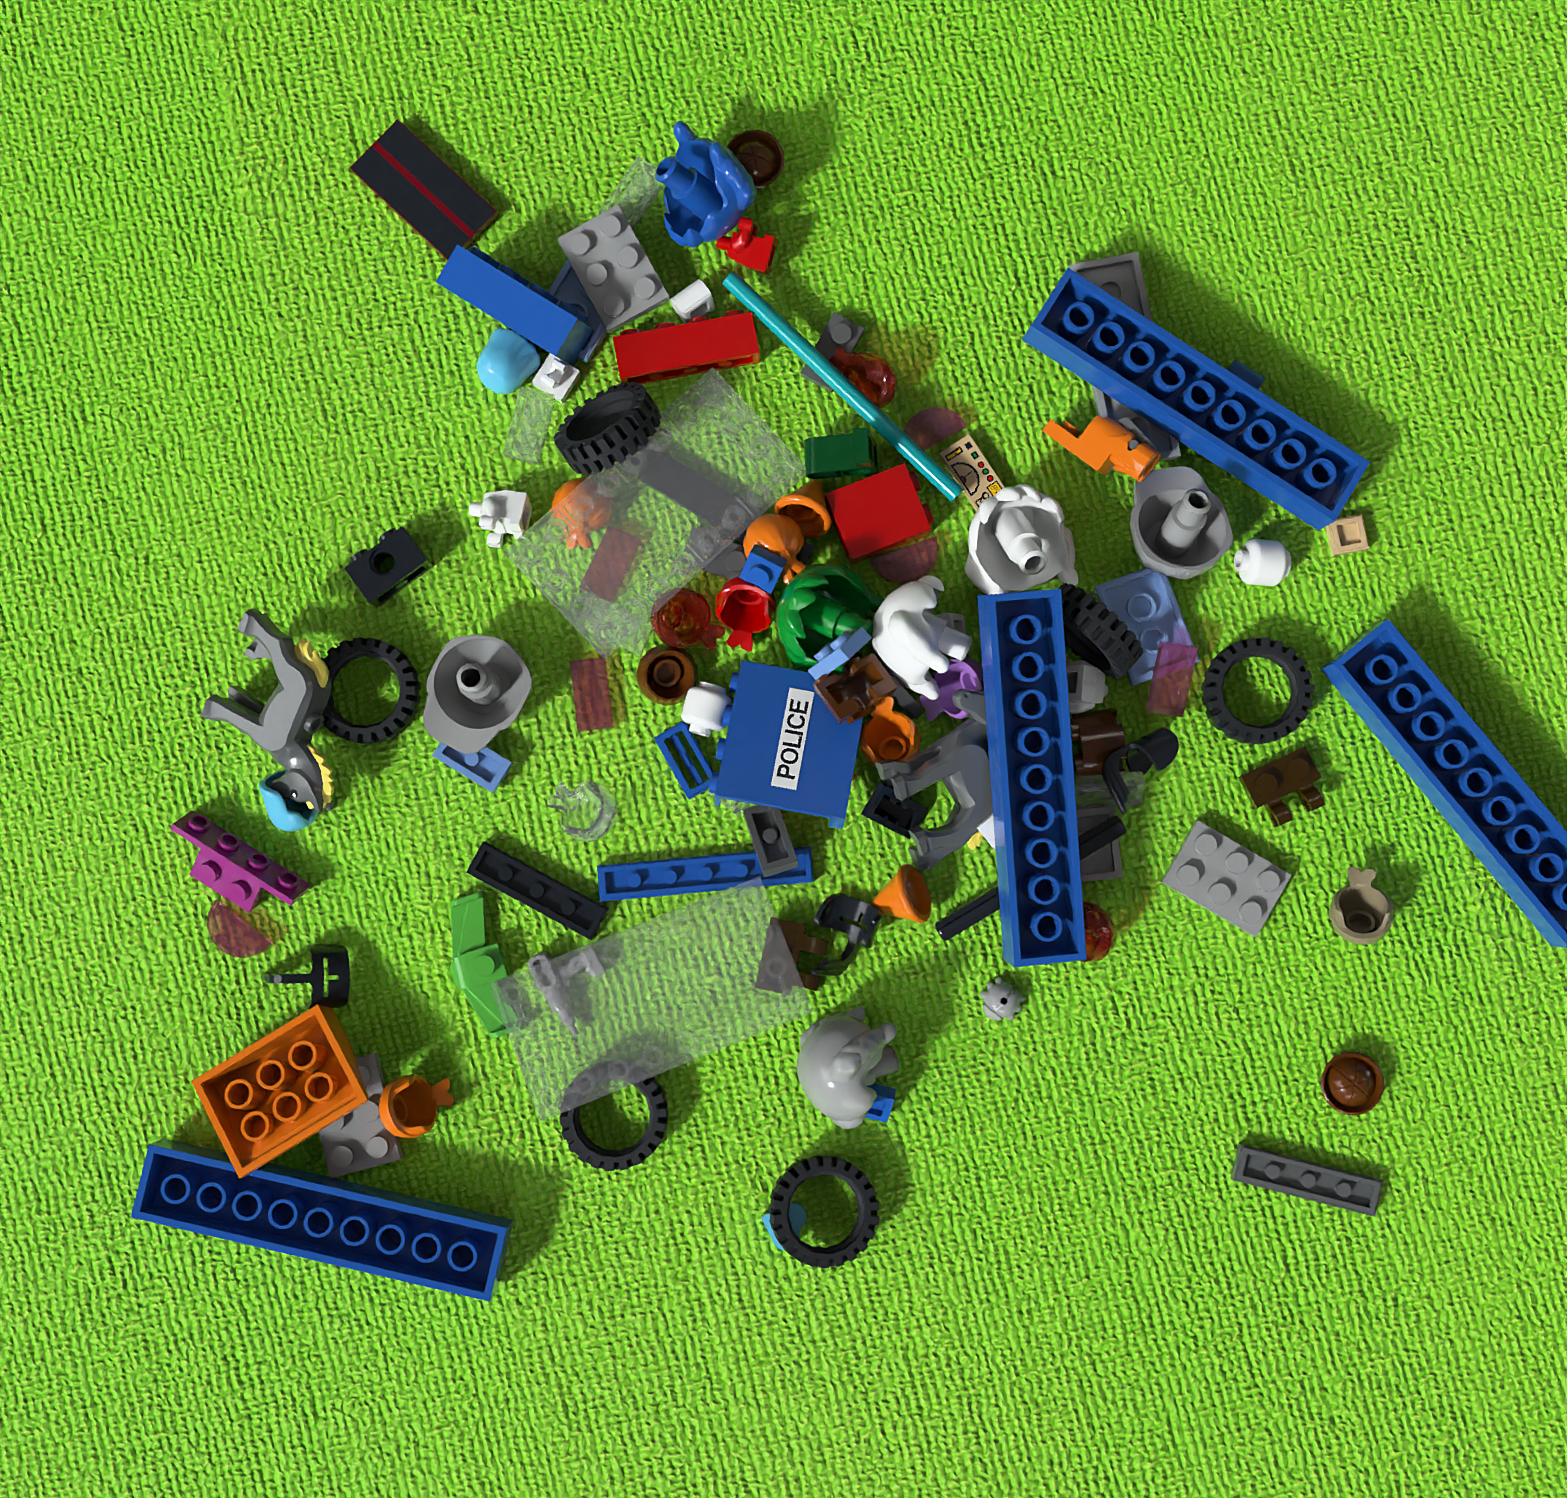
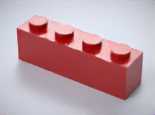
M732 310L726 312L723 315L724 317L710 319L708 316H699L690 319L689 323L675 325L673 322H665L656 325L653 330L641 332L640 329L633 328L620 332L619 336L613 337L621 383L627 382L629 384L630 382H636L637 384H645L760 363V353L752 312L744 313L743 310Z

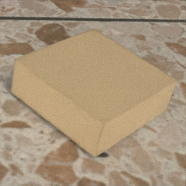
M1363 514L1337 518L1335 522L1325 527L1331 557L1366 551L1370 548Z

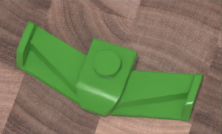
M481 891L450 902L453 954L450 970L455 985L462 989L491 1039L523 1030L526 1027L497 982L510 976L500 943L486 945L485 893Z

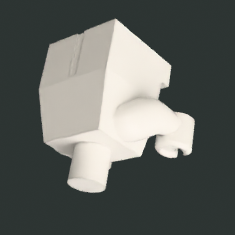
M502 490L485 493L482 503L471 501L469 515L480 517L479 525L481 529L494 531V533H489L487 536L489 547L501 548L503 536L506 533L513 534L515 539L525 540L532 513V506L527 493Z
M1067 659L1070 715L1088 711L1095 706V703H1103V697L1108 693V687L1105 685V674L1086 661Z

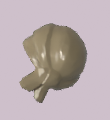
M1348 868L1350 885L1339 889L1330 905L1329 917L1334 930L1343 939L1354 944L1367 945L1378 942L1387 934L1394 920L1393 902L1385 893L1371 884L1377 875L1372 868H1366L1362 873L1358 868Z

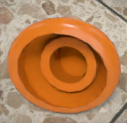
M819 479L810 480L792 493L778 499L775 504L774 513L785 515L795 520L804 538L821 537L831 527V517L827 510L823 484Z
M910 864L902 865L898 869L897 874L870 903L884 912L883 915L913 920L917 923L927 922L931 915V898L927 884L921 873Z

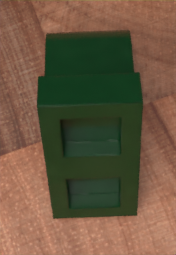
M867 427L853 428V433L813 437L804 440L805 472L807 478L828 479L859 475L867 478L879 473L877 443Z

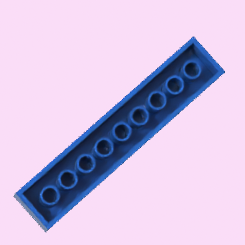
M1067 268L1022 338L1027 344L1318 531L1335 522L1370 463L1070 268Z
M1061 589L978 595L1003 960L1013 967L1087 960Z
M1389 619L1373 625L1320 668V670L1550 946L1567 948L1566 830Z
M166 1138L153 1142L148 1146L131 1214L132 1218L489 1302L498 1289L514 1221L272 1163H266L247 1176L239 1178L227 1153Z

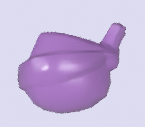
M965 657L962 661L950 658L948 659L949 669L947 672L939 673L934 670L932 678L940 689L938 699L931 700L925 695L919 697L920 705L927 708V720H934L942 711L957 719L970 717L965 711L954 706L952 697L957 690L962 688L969 690L984 689L983 669L978 662L969 657Z

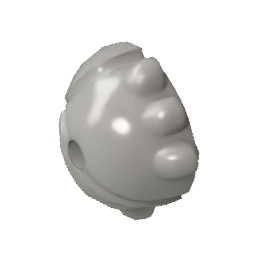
M997 977L995 983L988 982L986 985L987 990L980 992L984 1003H982L984 1014L991 1020L998 1021L1003 1018L1014 1020V1013L1022 1011L1020 1003L1025 1001V997L1019 994L1017 989L1012 987V984L1004 982L1001 977ZM1003 997L1007 999L1005 1004L1001 1003V998Z

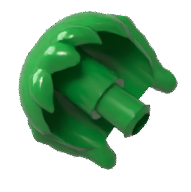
M814 564L801 570L785 587L775 613L777 634L780 642L786 648V656L794 667L809 670L817 662L814 655L844 631L851 635L863 627L871 636L873 624L871 620H866L865 618L868 611L876 612L885 598L876 595L869 588L868 584L845 564ZM847 660L831 672L838 674L844 673L842 671V667L850 660Z

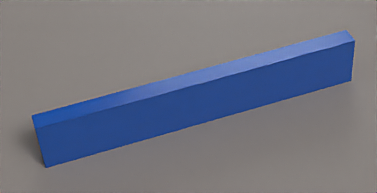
M811 846L794 848L799 867L767 877L763 876L755 851L597 866L600 902L814 882Z

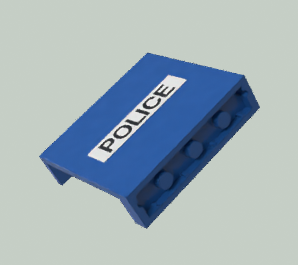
M742 660L740 672H733L730 682L729 693H735L733 705H726L723 717V726H728L726 739L719 738L716 759L722 760L720 771H713L710 781L709 793L715 794V806L720 807L721 799L723 798L830 818L828 827L843 829L863 718L852 724L844 721L840 725L815 691L813 683L816 680L809 672Z

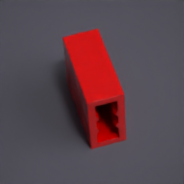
M905 463L825 494L827 509L850 566L929 535L931 530L930 524L934 523L933 516L928 504H921L917 492L921 491L918 478L914 471L908 472Z

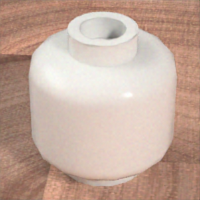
M1249 539L1242 549L1236 552L1234 568L1239 572L1240 578L1245 584L1276 586L1283 578L1288 576L1291 568V556L1279 541Z
M700 682L699 686L691 687L688 690L681 718L684 722L690 724V732L710 737L711 731L718 732L725 728L723 726L726 705H732L731 698L725 695L727 691L725 688Z

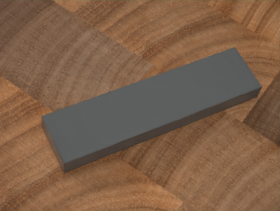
M1238 1143L1230 1177L1234 1181L1374 1217L1383 1181L1377 1178Z

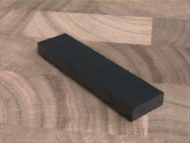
M486 841L482 842L466 873L590 940H593L610 909Z

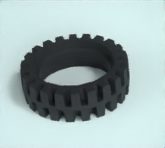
M627 382L620 383L618 387L615 385L609 387L605 393L603 390L596 393V398L594 399L588 398L584 401L585 405L583 407H576L573 410L574 415H568L564 419L565 423L561 424L557 429L559 432L554 437L556 439L555 445L576 473H583L584 475H589L592 471L594 474L600 473L603 467L606 470L613 468L616 461L619 464L627 460L625 456L628 454L633 456L639 451L637 449L638 446H645L649 442L647 437L654 436L656 433L655 428L660 426L661 414L642 384H637L636 382H630L629 384Z
M1062 584L1058 589H1061L1065 646H1069L1072 649L1071 652L1076 656L1079 655L1083 661L1098 668L1105 676H1110L1115 680L1121 679L1143 654L1140 641L1135 639L1136 635L1127 629L1128 626L1125 622L1119 621L1117 619L1118 615L1113 611L1110 612L1103 602H1097L1095 596L1090 593L1086 594L1084 589L1076 588L1073 584Z
M369 637L353 638L352 641L345 640L340 642V646L337 648L332 647L327 651L328 655L325 658L321 657L328 667L332 684L331 694L322 714L324 716V726L335 735L360 744L385 742L386 739L399 735V731L405 730L410 725L408 723L410 719L415 717L417 713L415 710L417 704L420 705L421 700L419 696L421 684L417 678L418 673L408 657L393 645ZM361 657H374L387 662L397 674L400 685L399 701L393 712L381 722L368 726L355 725L344 719L335 708L332 697L333 682L340 669L351 660Z
M1249 638L1230 645L1212 660L1211 665L1204 674L1205 681L1202 683L1201 691H1204L1202 703L1207 708L1205 713L1208 719L1212 718L1214 721L1213 726L1217 730H1222L1226 737L1236 739L1240 743L1265 744L1287 736L1300 726L1299 724L1308 715V708L1312 706L1313 699L1310 698V694L1314 692V686L1309 682V679L1312 678L1310 670L1306 671L1303 666L1306 662L1302 657L1298 658L1295 655L1296 651L1293 648H1286L1283 646V642L1278 640L1271 641L1270 638ZM1250 657L1269 659L1280 666L1289 679L1291 689L1289 706L1283 715L1271 724L1263 726L1245 724L1233 716L1225 704L1223 695L1225 676L1231 667L1242 659Z
M608 1060L585 1069L569 1085L560 1107L561 1133L564 1140H567L569 1149L572 1153L575 1152L578 1155V1159L582 1162H587L596 1169L603 1168L605 1171L617 1169L621 1171L643 1162L659 1146L668 1123V1103L662 1086L643 1067L624 1060ZM609 1079L624 1080L636 1086L645 1096L650 1110L649 1126L644 1136L633 1146L622 1150H607L592 1143L583 1132L579 1120L580 1104L586 1092L596 1083Z
M811 1156L810 1158H803L797 1161L795 1165L789 1166L783 1176H780L776 1181L777 1185L774 1190L772 1189L770 1195L769 1221L779 1244L792 1257L812 1267H839L844 1265L846 1261L851 1262L856 1259V1255L859 1252H864L867 1249L868 1241L870 1239L873 1240L876 1233L874 1228L879 1222V1216H877L879 1202L876 1200V1192L870 1184V1180L850 1162L833 1156ZM821 1174L837 1176L846 1181L855 1193L858 1203L857 1222L851 1234L839 1244L826 1248L811 1246L800 1240L793 1231L789 1219L790 1200L797 1187L808 1178Z

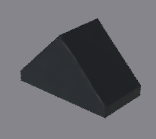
M880 780L861 814L910 839L909 829L919 825L928 809L909 797L903 801L897 799L894 788L891 786L887 787Z

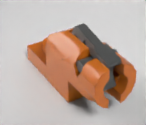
M1096 416L1079 439L1077 437L1081 431L1066 420L1059 425L1050 419L1042 430L1104 476L1113 466V469L1142 482L1152 472L1161 458L1159 449L1127 417L1115 421L1112 418Z

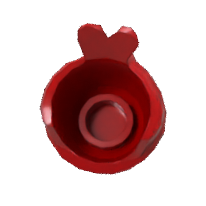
M739 577L728 580L717 593L716 616L725 626L732 630L731 635L726 640L729 647L735 648L740 645L747 652L752 651V634L769 628L775 616L777 606L773 591L770 594L759 586Z

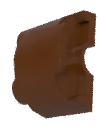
M874 653L863 659L855 657L842 667L844 673L840 675L824 674L813 683L815 691L840 725L844 721L852 724L876 709L874 704L887 695L889 697L892 696L898 688Z
M1115 708L1073 714V719H1070L1071 740H1077L1079 754L1073 755V769L1075 776H1080L1081 783L1104 781L1101 774L1104 759L1114 751L1126 746L1122 724H1117L1116 716L1118 711ZM1126 753L1119 760L1118 768L1122 778L1126 775L1122 758H1126Z

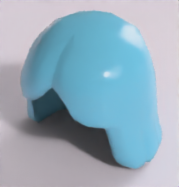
M498 328L491 333L487 345L478 358V377L484 386L493 392L510 394L518 389L531 374L538 370L541 363L540 356L536 352L534 345L529 343L526 338L515 331Z
M287 770L274 772L261 780L258 785L272 823L284 831H298L311 825L318 815L316 809H309L305 802L293 803L296 801L283 799L280 793L270 788L271 782L281 778Z

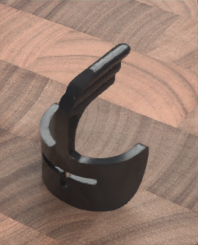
M1164 727L1158 728L1114 751L1104 759L1101 774L1121 814L1127 813L1125 804L1128 802L1127 796H1129L1130 792L1118 768L1120 758L1126 753V764L1134 779L1143 776L1151 768L1152 764L1157 771L1163 770L1172 763L1179 749L1177 736L1169 729Z
M842 893L832 894L827 897L815 916L814 924L844 932L849 936V940L838 958H823L817 968L811 970V973L820 976L841 975L851 964L859 941H861V946L866 948L872 947L884 912L871 904ZM864 914L861 924L867 926L868 929L866 930L855 924L844 921L843 917H847L854 921L860 922L861 917Z
M308 944L307 950L310 952L312 970L309 974H261V981L266 983H310L312 991L310 1002L307 1003V1009H311L317 1004L329 1008H341L348 1002L350 985L348 950L339 944ZM324 958L327 959L328 975L338 976V979L328 980L327 995L325 997L323 996Z

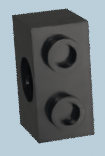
M403 527L399 529L392 528L379 537L378 541L380 543L369 551L363 549L351 557V564L344 568L367 601L376 608L434 567L410 533ZM386 557H394L395 564L393 569L382 573L380 571L382 560Z

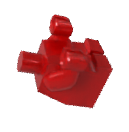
M740 217L738 229L741 232H733L732 237L723 236L717 239L716 248L728 251L727 256L743 267L769 275L778 240L775 236L765 234L764 238L756 237L758 227L751 219Z

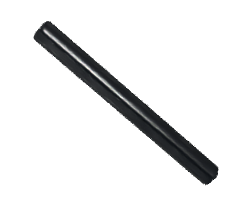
M1117 815L1110 817L1078 837L1080 861L1127 832L1125 825ZM998 885L937 921L935 928L944 941H948L1000 909Z

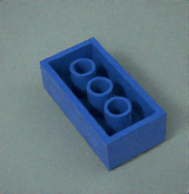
M457 244L436 281L439 285L573 367L579 358V353L585 348L595 331L585 324L588 317L580 313V311L562 300L557 306L559 299L535 283H530L501 263L500 265L499 262L473 245L467 251Z

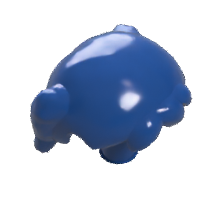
M678 121L673 127L674 135L679 143L676 156H669L662 160L657 167L655 177L657 181L666 185L664 189V203L668 213L664 212V220L670 237L679 245L694 248L702 243L720 239L730 232L739 223L740 217L744 216L747 208L754 203L757 190L751 175L747 173L739 159L727 146L714 139L697 136L685 122Z

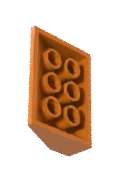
M318 1004L191 1081L239 1178L247 1176L370 1101L350 1041L333 1008Z

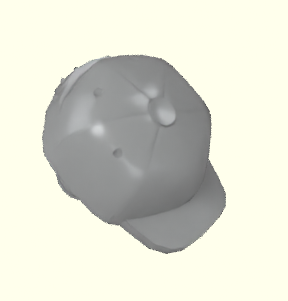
M1178 466L1152 470L1142 482L1135 481L1134 507L1130 516V532L1141 563L1150 570L1177 579H1189L1214 567L1231 547L1233 534L1222 502L1209 491L1201 475L1192 468Z
M484 634L460 636L450 640L444 646L432 667L426 684L429 695L423 713V722L430 736L465 754H475L484 749L501 730L507 729L512 725L528 698L532 679L523 659L519 656L520 653L515 652L510 643H506L498 637L494 638Z

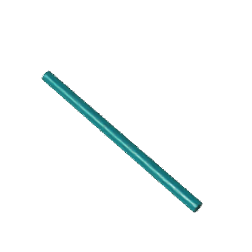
M735 271L725 278L723 285L951 502L964 491L945 470Z

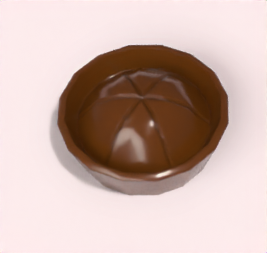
M758 129L746 130L735 135L727 144V147L739 159L747 173L751 175L756 189H762L770 185L781 174L784 166V151L779 141L770 133Z
M674 644L657 645L648 650L640 659L637 669V681L642 693L652 702L664 706L676 705L684 701L688 690L696 686L698 680L697 664L692 655L683 647Z
M1344 1052L1334 1056L1326 1064L1321 1076V1090L1325 1100L1334 1110L1345 1115H1361L1372 1110L1380 1101L1384 1091V1077L1379 1065L1371 1057L1360 1052Z

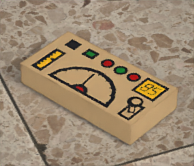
M969 434L939 453V457L955 481L964 489L963 493L976 512L979 510L984 499L994 497L998 491L1005 488Z

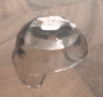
M591 780L582 782L571 792L561 782L555 788L556 795H552L546 801L547 806L563 810L560 827L564 833L577 841L593 842L604 837L611 831L618 816L616 800L610 789Z

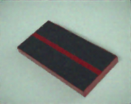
M398 119L350 167L351 172L446 261L449 260L457 244L467 249L499 217L498 212Z

